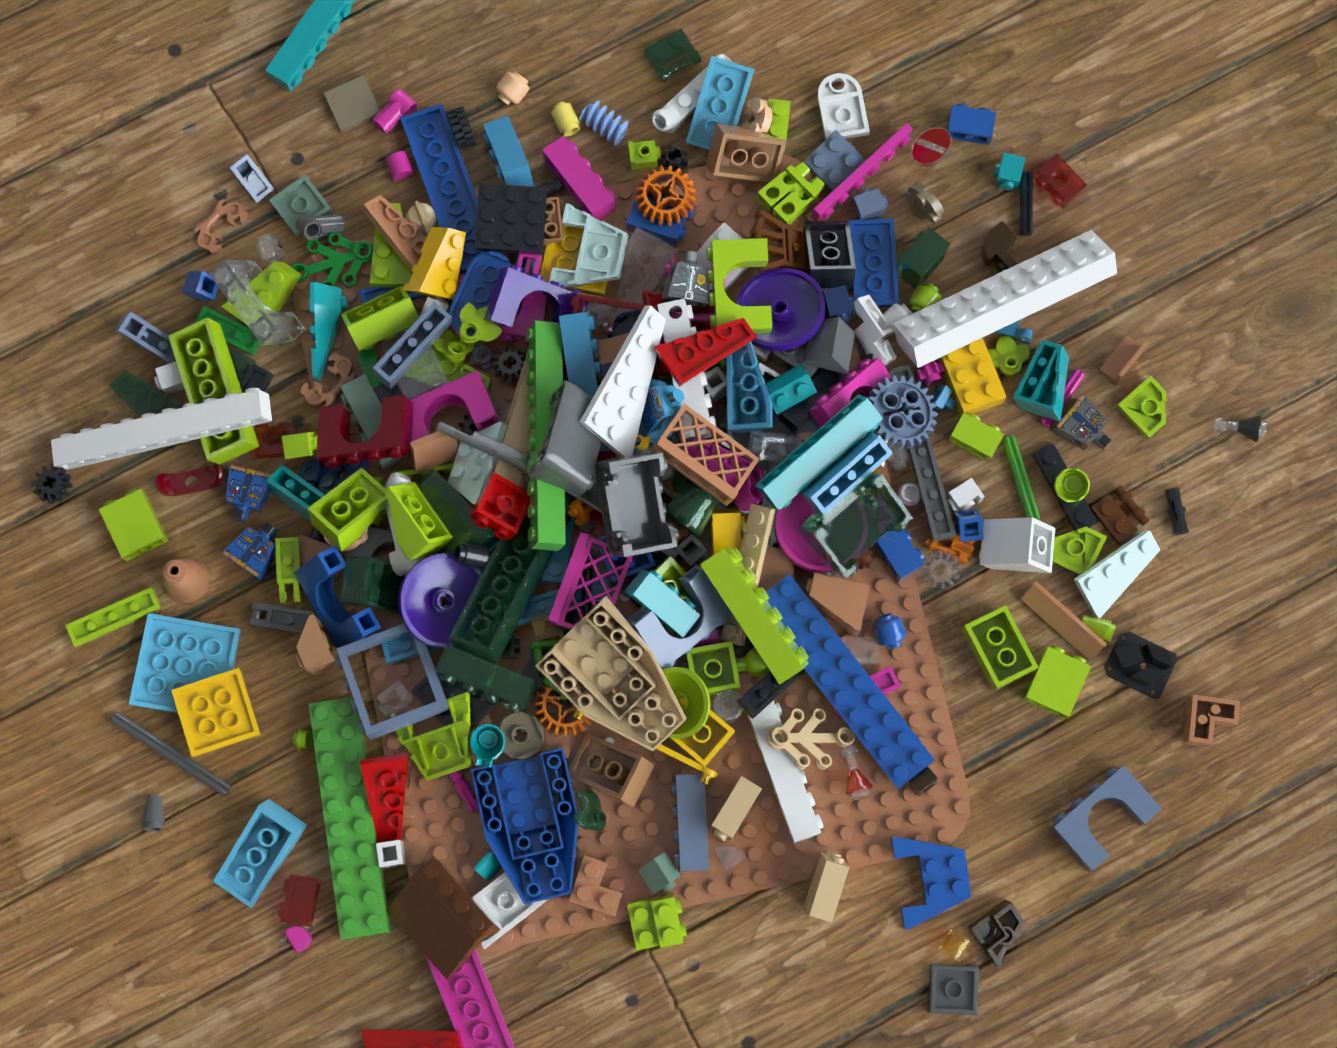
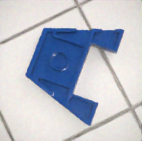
M896 836L890 837L893 858L918 855L925 902L920 905L900 907L903 929H910L972 897L965 849Z

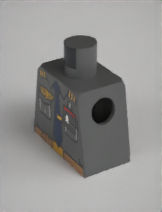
M1085 395L1081 396L1053 430L1054 434L1083 450L1091 442L1103 450L1111 441V438L1101 431L1108 423L1107 419Z

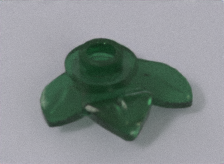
M590 790L589 793L585 791L576 792L575 795L579 801L581 811L577 812L573 819L585 830H603L606 826V816L601 811V803L597 794L593 790Z

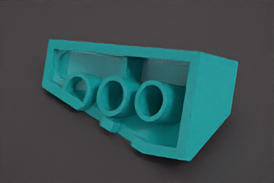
M310 282V312H312L313 320H315V323H312L310 328L312 340L316 342V345L311 347L312 377L316 382H321L328 363V357L332 352L343 321L341 314L344 313V309H348V297L344 296L341 288L318 282Z

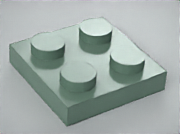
M306 174L269 199L272 206L295 236L301 234L296 228V220L299 216L303 214L321 216L332 212L331 207Z

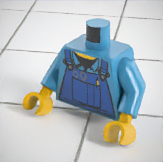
M651 379L641 418L646 437L637 434L636 442L641 441V443L634 448L644 451L648 448L650 442L654 444L659 440L681 408L684 394L680 389H676L674 385H667L664 381ZM670 432L666 438L670 437L673 432Z

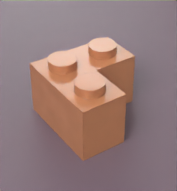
M1194 694L1187 697L1182 744L1201 747L1212 745L1214 725L1225 727L1238 725L1240 701Z
M584 855L569 902L615 917L623 894L601 887L607 863Z

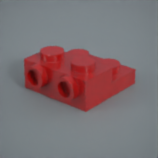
M493 472L469 517L474 519V524L478 527H489L494 530L496 537L503 540L511 539L517 534L525 517L528 506L531 503L530 496H528L526 490Z

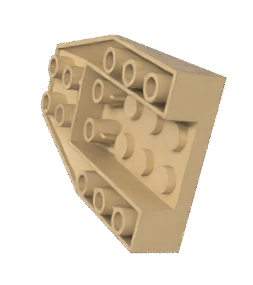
M607 596L597 603L536 664V667L586 717L651 751H654L687 719L654 653Z

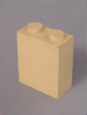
M741 776L711 826V829L714 830L713 835L724 842L726 839L731 841L762 788Z
M828 851L827 854L820 853L804 904L809 916L828 922H833L849 870V866L844 861L845 859L839 853Z

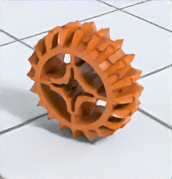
M661 165L657 172L652 167L651 175L645 173L643 175L644 180L639 179L638 185L640 187L635 189V193L638 195L635 197V202L640 203L638 210L644 211V218L650 216L651 223L658 219L660 226L663 225V221H667L668 226H671L672 220L679 224L680 216L686 219L688 217L687 211L692 212L693 206L691 204L696 202L694 197L696 189L692 188L693 181L688 180L687 173L681 175L680 168L673 172L671 165L668 167V170H664V167ZM659 182H666L663 185L657 184ZM675 185H678L683 191V199L674 192ZM648 192L657 199L655 207L647 198ZM669 192V197L667 196V198L662 199V194H668ZM666 207H674L670 210H664Z
M544 684L541 685L545 693L537 692L536 696L542 699V701H536L534 705L542 707V709L537 710L535 713L537 716L544 715L539 720L541 724L549 722L545 727L547 731L551 730L554 726V735H558L560 729H563V736L567 737V730L571 729L573 736L577 735L576 727H579L584 732L585 728L582 725L584 722L591 726V720L584 714L581 720L564 723V720H566L570 713H575V708H568L563 713V707L559 702H565V700L561 697L551 696L555 690L551 687L548 688ZM547 702L559 708L557 721L548 714Z

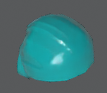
M480 725L473 731L470 738V747L475 755L474 764L490 768L492 767L493 760L498 758L503 752L505 736L503 731L496 725Z

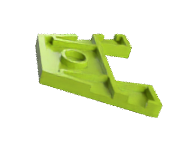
M469 692L446 699L454 721L453 724L419 736L415 735L412 724L395 730L399 736L397 739L402 745L406 746L412 755L411 759L427 781L472 766Z

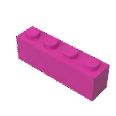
M562 136L542 149L544 161L584 212L601 220L616 211V197L611 189L607 190L603 186L602 178L598 173L594 174L592 172L589 161L578 154V148L573 141L569 142L565 136Z

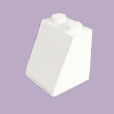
M1032 517L984 519V539H982L979 552L980 565L994 570L1052 573L1054 527Z

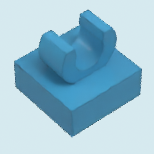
M946 385L935 388L932 394L934 397L930 400V403H935L937 406L932 411L941 409L946 411L948 409L953 410L957 402L949 397L953 391Z

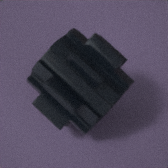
M668 145V151L666 150L661 153V157L665 159L662 161V166L667 168L671 165L672 171L687 166L688 160L685 158L688 152L681 150L680 145L676 147Z

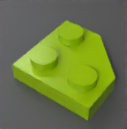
M1150 376L1116 407L1148 440L1166 424L1165 402L1167 392Z
M1088 527L1054 538L1052 562L1081 575L1093 567L1107 536Z

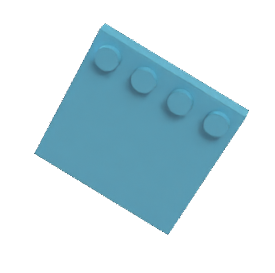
M148 613L129 705L178 713L171 690L233 670L241 629Z

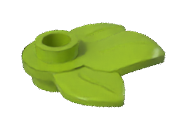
M467 303L460 312L462 325L459 328V335L464 342L470 344L478 340L490 342L500 336L502 329L484 320L488 306L476 311L471 303ZM474 329L475 334L468 336L467 330Z
M447 329L432 346L444 353V356L449 361L462 362L465 360L466 354L474 350L475 343H466L459 339L450 329Z
M1005 335L998 339L996 349H987L994 367L1000 368L1001 372L1009 377H1013L1021 371L1022 363L1028 360L1030 353L1027 344L1017 346L1011 337Z

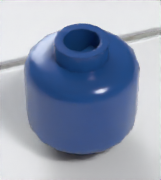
M893 613L876 618V623L873 624L872 628L880 646H888V649L902 645L901 640L906 637V631L901 618L893 616Z

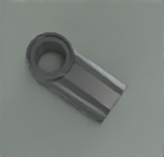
M303 214L296 220L297 230L308 240L313 241L321 236H329L333 232L342 234L345 225L341 214L321 216Z

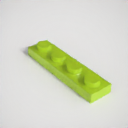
M150 587L65 626L73 645L78 647L146 617L148 613H155L162 608L154 588Z

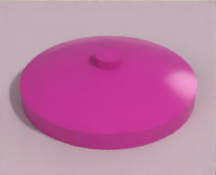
M849 492L825 515L814 511L801 493H798L792 498L790 505L777 510L774 531L781 551L792 563L811 572L827 573L844 568L859 555L866 542L868 521L862 504L852 492Z

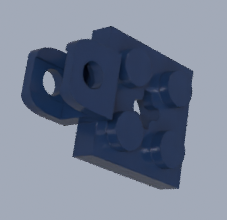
M319 460L306 461L301 464L299 477L326 495L360 468L367 472L369 461H363L357 465L343 464L336 468L326 467ZM308 469H312L308 475L305 474ZM342 472H348L347 474L343 475V478L340 477Z

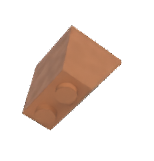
M814 573L813 578H808L804 592L822 615L852 637L858 636L861 630L870 585Z

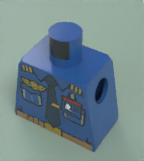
M230 465L226 502L236 507L233 519L246 522L249 511L261 513L272 491L266 481L271 474Z
M267 522L259 533L248 527L223 551V554L254 577L263 581L276 555V546L270 540L278 530Z

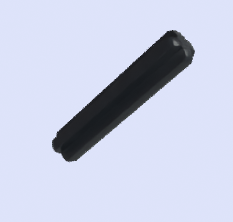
M1023 171L1020 180V235L1031 236L1033 233V173L1031 171Z

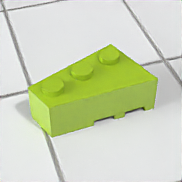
M273 262L221 307L255 331H268L302 274L285 262Z

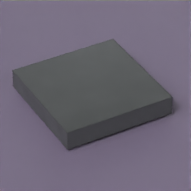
M930 964L929 1013L978 1016L979 967Z

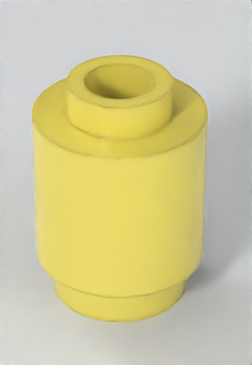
M565 102L557 103L553 107L551 115L560 133H563L566 137L574 135L580 130V122L572 105Z

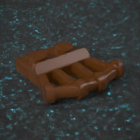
M757 210L754 215L755 223L753 229L750 230V237L753 239L767 238V240L776 241L778 247L768 245V254L778 256V261L767 263L766 267H757L758 273L775 268L807 271L805 228L782 223L766 211ZM763 224H767L777 232L762 229Z

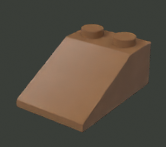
M716 123L706 167L713 176L769 183L778 175L786 140L738 126Z
M587 733L569 768L571 778L634 808L654 764L642 756Z

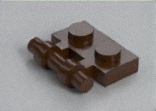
M1122 485L1114 490L1119 496L1118 499L1114 501L1110 494H1108L1090 507L1092 513L1117 544H1120L1137 531L1132 522L1138 520L1144 526L1150 521L1144 514L1146 513L1142 507H1138L1131 498L1133 495L1126 491ZM1123 503L1132 513L1128 517L1119 507Z

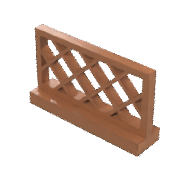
M685 403L650 450L653 453H663V457L666 458L668 464L726 506L735 499L739 489L759 461L757 456ZM684 412L692 418V426L682 427L680 417ZM699 429H708L711 432L712 439L701 441ZM694 430L696 441L686 443L683 431ZM679 431L681 443L673 444L666 437L670 432ZM726 442L730 446L731 453L720 455L718 443ZM713 443L715 455L705 456L702 445ZM698 445L700 457L692 458L688 455L687 447ZM737 456H745L751 463L746 468H739ZM732 457L734 469L724 470L721 458ZM716 459L719 471L711 472L707 469L706 460ZM725 474H736L737 484L734 488L726 483Z

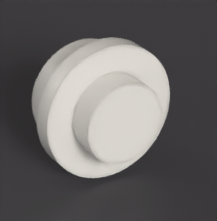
M913 483L902 485L898 492L900 502L906 506L917 504L921 498L918 486Z

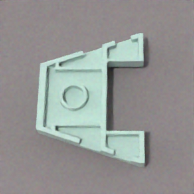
M566 204L562 220L563 226L584 229L576 270L552 267L549 283L556 281L563 284V288L620 279L629 237L628 234L604 221L592 217L584 211L582 212L574 208L570 204Z

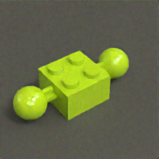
M732 641L696 647L686 654L688 664L686 669L693 671L702 679L707 687L709 696L740 691L738 673L748 672L754 677H764L770 671L756 648L748 651L745 658L735 659Z

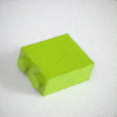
M132 489L126 492L124 497L118 500H109L104 503V507L99 509L121 558L125 561L134 559L168 542V538L156 513L142 489Z
M1057 646L1047 647L1043 651L1038 663L1039 668L1035 670L1023 700L1063 719H1067L1070 717L1091 666L1086 664L1087 661L1079 656L1074 655L1070 657L1064 654L1065 650Z

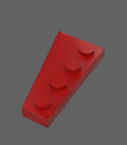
M741 318L706 331L697 332L691 336L675 339L669 343L656 345L654 350L680 387L750 343L757 336L746 320Z
M408 752L360 760L378 843L402 839Z

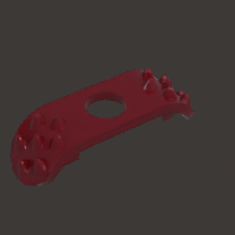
M214 463L206 468L176 474L161 473L155 478V486L165 496H179L213 489L219 486L222 481L221 464ZM190 476L198 478V483L194 487H188L185 484L186 479Z

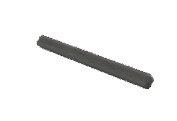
M116 712L113 715L111 723L219 794L225 796L229 792L231 785L120 712Z

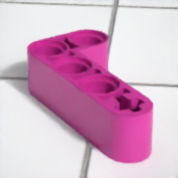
M696 437L693 438L690 442H695ZM713 443L702 445L705 456L715 455ZM698 445L687 447L688 455L692 458L700 457ZM719 446L720 455L731 453V451ZM737 456L739 468H746L751 463ZM732 457L721 458L724 470L734 469ZM716 459L706 460L707 469L711 472L719 471ZM755 465L734 499L737 507L742 511H749L751 504H758L764 499L755 486L765 477L763 470L758 465ZM725 474L726 483L734 488L737 484L736 474Z

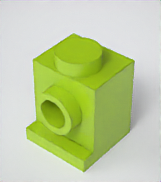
M655 140L635 143L632 141L628 142L631 171L657 167V160L661 159L660 146H655Z

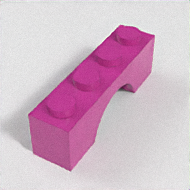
M880 357L873 360L867 358L857 365L859 368L856 371L852 370L844 375L843 378L845 380L843 382L834 384L829 388L830 393L824 394L814 401L815 405L809 411L820 428L850 402V397L854 390L869 396V392L875 389L874 386L877 383H881L886 377L888 379L891 378Z

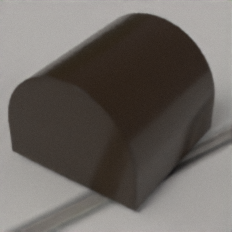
M926 767L910 779L908 783L919 797L937 784L938 778L929 767Z

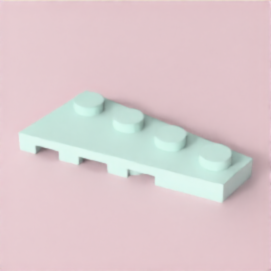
M1149 530L1143 531L1074 579L1094 618H1101L1160 551Z

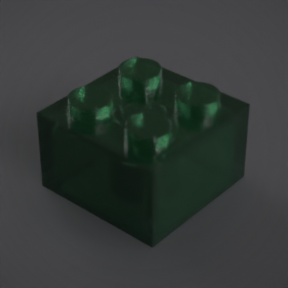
M930 227L925 233L921 231L913 241L915 243L911 249L907 247L899 256L900 260L897 263V266H899L897 275L914 289L922 285L941 264L950 247V243Z

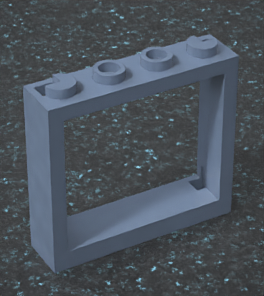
M404 624L337 648L339 656L335 657L339 670L344 669L346 678H343V682L347 692H352L354 699L350 700L353 711L354 713L359 712L361 721H358L362 735L366 734L370 740L450 710L428 646L413 637L436 702L371 725L348 656L409 634Z

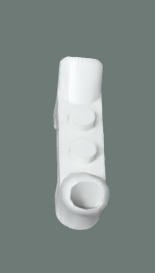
M717 54L715 56L727 61H731V59L724 54ZM708 66L662 109L653 113L651 121L657 130L664 133H674L685 123V119L695 111Z
M396 472L390 474L386 485L383 487L387 489L389 486L411 483V480L406 475ZM388 502L383 509L387 510L396 551L389 553L394 572L402 576L414 564L425 557L409 560L403 554L396 540Z

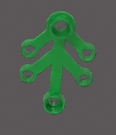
M333 232L328 237L330 245L333 247L342 246L350 250V252L341 254L321 245L318 240H310L307 243L309 252L313 255L321 254L329 259L309 266H305L302 263H295L291 266L297 272H304L297 283L306 281L309 275L332 268L327 279L322 284H330L335 287L334 284L345 263L353 261L349 272L345 273L342 277L344 285L352 288L357 283L356 276L362 264L372 260L373 245L368 241L354 243L343 238L338 232ZM339 237V241L336 243L332 242V239ZM313 244L318 245L316 250L310 249ZM362 250L368 251L366 255H360ZM348 277L353 278V281L351 283L346 282V279Z

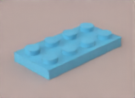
M711 56L686 143L710 150L716 123L738 126L755 69Z

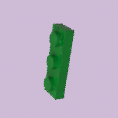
M206 306L202 308L194 323L207 317L221 324L227 344L251 356H255L265 338L263 334Z

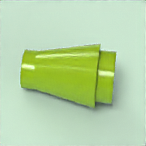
M1086 615L1082 620L1103 641H1111L1117 626L1112 624V621Z

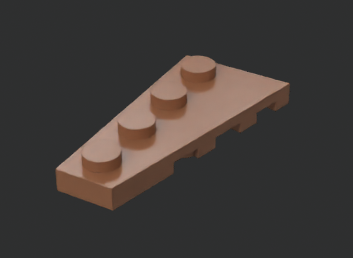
M381 195L364 203L361 207L362 211L411 271L413 266L418 264L422 255L420 251L427 237L418 231L419 227L405 220L402 217L403 214Z

